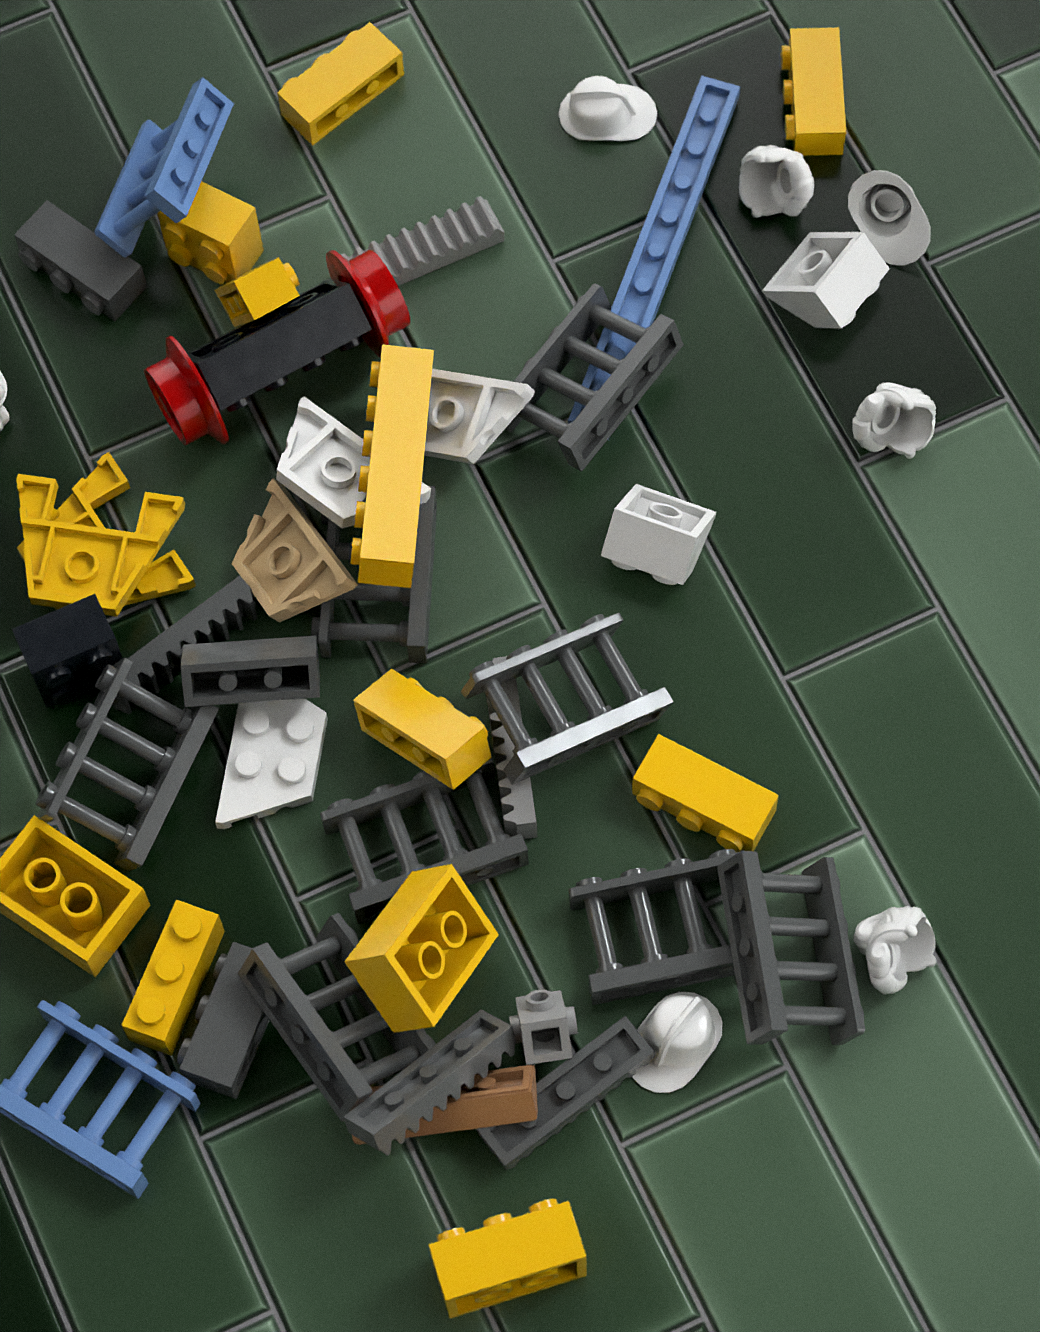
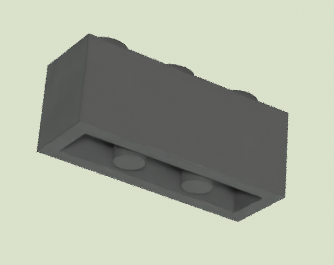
M48 200L14 234L20 251L18 256L27 267L33 271L41 269L49 275L57 288L65 293L69 291L75 293L81 298L82 303L96 315L103 313L115 322L147 288L140 264L128 256L126 258L121 256L96 236L94 232Z
M316 635L183 645L180 666L185 707L320 697V670Z
M236 942L232 943L228 955L224 953L220 955L213 973V979L217 980L210 996L204 995L195 1015V1021L199 1022L193 1038H185L177 1057V1063L181 1065L179 1069L182 1075L193 1084L237 1099L270 1020L237 974L253 948Z

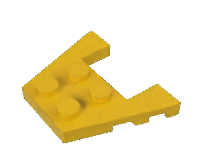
M109 452L97 461L98 466L86 479L81 478L72 488L73 493L57 510L53 508L50 521L105 528L94 512V509L130 489L127 478ZM23 540V541L19 544V546L17 547V549H18V552H19L20 556L22 557V559H23L24 562H25V558H24V548H23V547H24V540ZM174 549L151 562L125 605L190 590L196 586L194 578Z
M18 474L16 481L20 499L19 510L23 528L28 596L31 604L62 608L95 594L104 614L118 617L185 509L184 498L145 492L135 532L50 521L59 487L56 479Z

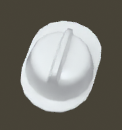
M593 76L578 83L575 89L567 94L561 103L559 118L561 126L568 135L578 140L631 141L638 140L651 131L655 126L657 110L652 98L640 88L626 84H616L615 81L607 77Z
M874 170L861 175L853 183L848 194V209L861 232H864L882 259L890 265L904 266L917 261L926 252L930 243L931 227L912 187L900 176L889 171Z
M678 992L663 998L654 1006L637 1029L654 1050V1057L647 1066H641L632 1077L641 1087L654 1093H671L688 1084L716 1049L721 1039L722 1020L717 1008L707 998L696 993Z

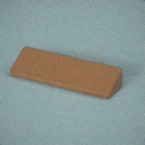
M525 1065L489 1070L485 1078L475 1074L474 1087L472 1089L462 1085L458 1100L448 1096L447 1108L444 1111L434 1107L433 1120L428 1122L420 1118L419 1131L414 1133L406 1129L405 1138L536 1120L538 1105L535 1066ZM383 1085L371 1087V1089L373 1090L371 1095L374 1092H376L379 1088H381ZM352 1135L355 1144H366Z

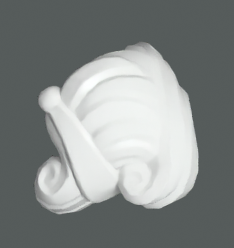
M774 145L758 146L748 152L742 159L739 195L743 203L752 209L754 217L769 216L782 212L789 216H798L802 209L806 208L809 199L813 196L814 178L801 153Z
M888 382L879 384L876 391L868 395L860 404L856 417L852 419L854 439L858 441L861 447L869 451L877 452L888 447L898 454L905 455L907 459H912L915 456V451L923 449L934 434L936 406L930 397L923 394L919 389H911Z
M909 906L901 908L891 907L882 913L861 921L855 929L854 942L861 954L866 955L871 982L874 988L884 995L893 994L903 989L908 979L907 972L921 971L927 966L934 967L937 963L933 955L936 947L934 931L921 908Z

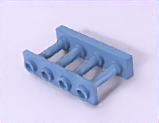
M202 77L192 85L181 113L175 122L162 130L154 122L147 120L142 124L95 229L96 236L125 258L132 254L145 222L152 216L162 211L171 220L178 223L187 216L234 105L231 100L205 78Z
M41 1000L37 1009L49 1023L9 1080L4 1079L0 1084V1113L139 1199L149 1184L144 1174L140 1171L143 1167L141 1160L179 1103L196 1112L201 1104L196 1093L193 1092L196 1086L177 1072L173 1071L170 1076H167L155 1068L157 1062L145 1052L134 1048L129 1053L116 1045L119 1039L104 1027L96 1024L93 1029H90L78 1021L81 1017L80 1014L68 1005L58 1001L53 1006ZM64 1032L87 1046L48 1103L42 1102L38 1108L25 1100V1097L28 1095L25 1089ZM105 1056L125 1070L87 1127L81 1126L76 1132L63 1124L66 1119L63 1113L101 1057ZM142 1079L162 1091L163 1095L125 1152L120 1150L115 1156L101 1147L105 1142L102 1136Z

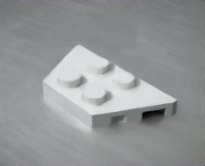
M432 369L424 456L475 464L531 400L535 391L528 384Z
M303 397L299 401L297 415L293 427L290 428L286 440V448L281 455L277 467L276 480L343 529L355 525L357 501L366 502L367 492H358L360 467L361 465L370 466V457L362 456L363 439L309 399ZM423 482L421 484L420 504L426 503L430 499L431 488Z
M305 698L238 704L215 821L218 829L232 827V822L255 815L258 818L274 814L283 807L293 808L313 802L328 721L325 711Z

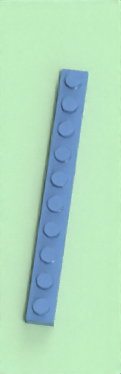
M701 76L610 310L644 328L650 327L655 320L738 102L740 86ZM604 327L596 348L621 360L628 355L636 343ZM590 364L582 385L595 392L602 387L611 374ZM575 401L568 423L573 422L585 408L584 405Z

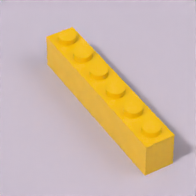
M382 344L381 361H372L369 387H376L378 390L377 396L368 395L366 421L374 422L373 431L364 430L362 456L370 457V466L361 465L358 492H367L366 502L357 501L354 528H362L363 533L362 538H353L350 562L352 565H359L358 583L411 588L434 350Z

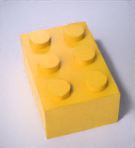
M35 815L0 858V913L94 977L98 975L150 907L149 900L141 886Z
M448 864L412 871L344 962L393 1033L434 1027L499 934L453 865Z
M557 1199L544 1200L530 1206V1213L515 1218H512L510 1213L499 1214L483 1221V1228L465 1233L464 1228H455L437 1235L438 1242L429 1244L449 1318L451 1319L587 1276V1257L569 1201L558 1204Z

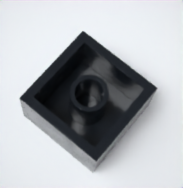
M95 594L12 629L46 708L52 705H65L74 701L80 693L95 687L100 674L107 664L113 666L123 659L116 638Z

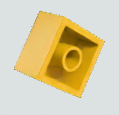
M202 181L190 210L184 219L175 223L162 211L157 213L169 257L181 266L187 267L191 265L203 271L215 283H228L252 269L264 251L256 208Z

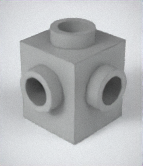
M536 990L526 996L515 997L518 1015L509 1016V1021L517 1042L515 1044L522 1043L526 1065L573 1058L570 1035L578 1034L574 1006L565 1007L561 990L552 992Z

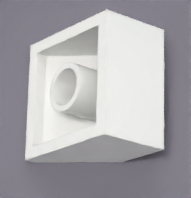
M810 232L762 292L767 298L815 328L842 329L854 319L856 310L864 300L878 289L880 280L890 268L864 232Z
M635 484L614 508L601 556L611 559L612 563L621 569H639L650 573L655 580L663 584L675 585L678 583L683 585L693 572L717 512Z

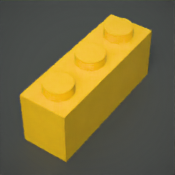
M369 22L359 31L355 30L348 34L342 44L330 53L319 56L309 69L298 77L289 79L282 86L281 90L277 92L281 116L313 146L404 76L402 51Z
M839 27L790 29L789 44L781 46V69L789 70V80H783V104L791 105V115H785V139L793 140V151L799 152L803 156L843 155L846 122Z
M278 257L248 271L214 291L233 326L237 327L254 321L300 296L295 288L300 283L291 265L288 262L282 264Z
M390 669L353 699L363 732L453 790L492 758L487 740L488 731L478 718L466 716L455 709L446 698L436 697L425 690L414 678L409 677L407 679L393 669Z
M660 734L654 740L632 781V794L636 796L637 801L644 807L653 811H660L662 809L676 816V820L683 827L694 832L703 830L717 837L716 841L726 849H734L736 853L741 850H755L776 812L779 797L778 794Z
M179 900L175 901L121 1025L129 1041L172 1056L225 932L218 914Z

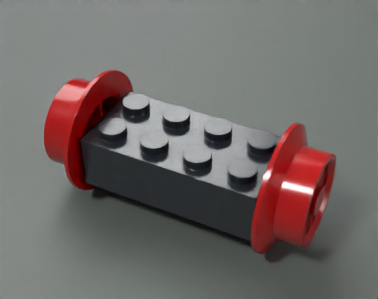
M331 250L326 253V263L331 279H327L302 292L297 298L264 316L242 324L188 354L173 336L166 337V358L145 368L144 375L162 414L181 443L186 446L206 434H209L223 445L228 443V433L218 409L223 410L226 408L228 412H232L251 402L249 395L262 388L268 392L281 387L289 381L287 375L299 368H302L305 372L320 366L326 361L324 355L338 347L341 352L357 346L364 339L370 349L381 358L382 344L389 345V336L409 326L411 322L402 293L381 258L374 251L367 250L348 261L335 250Z

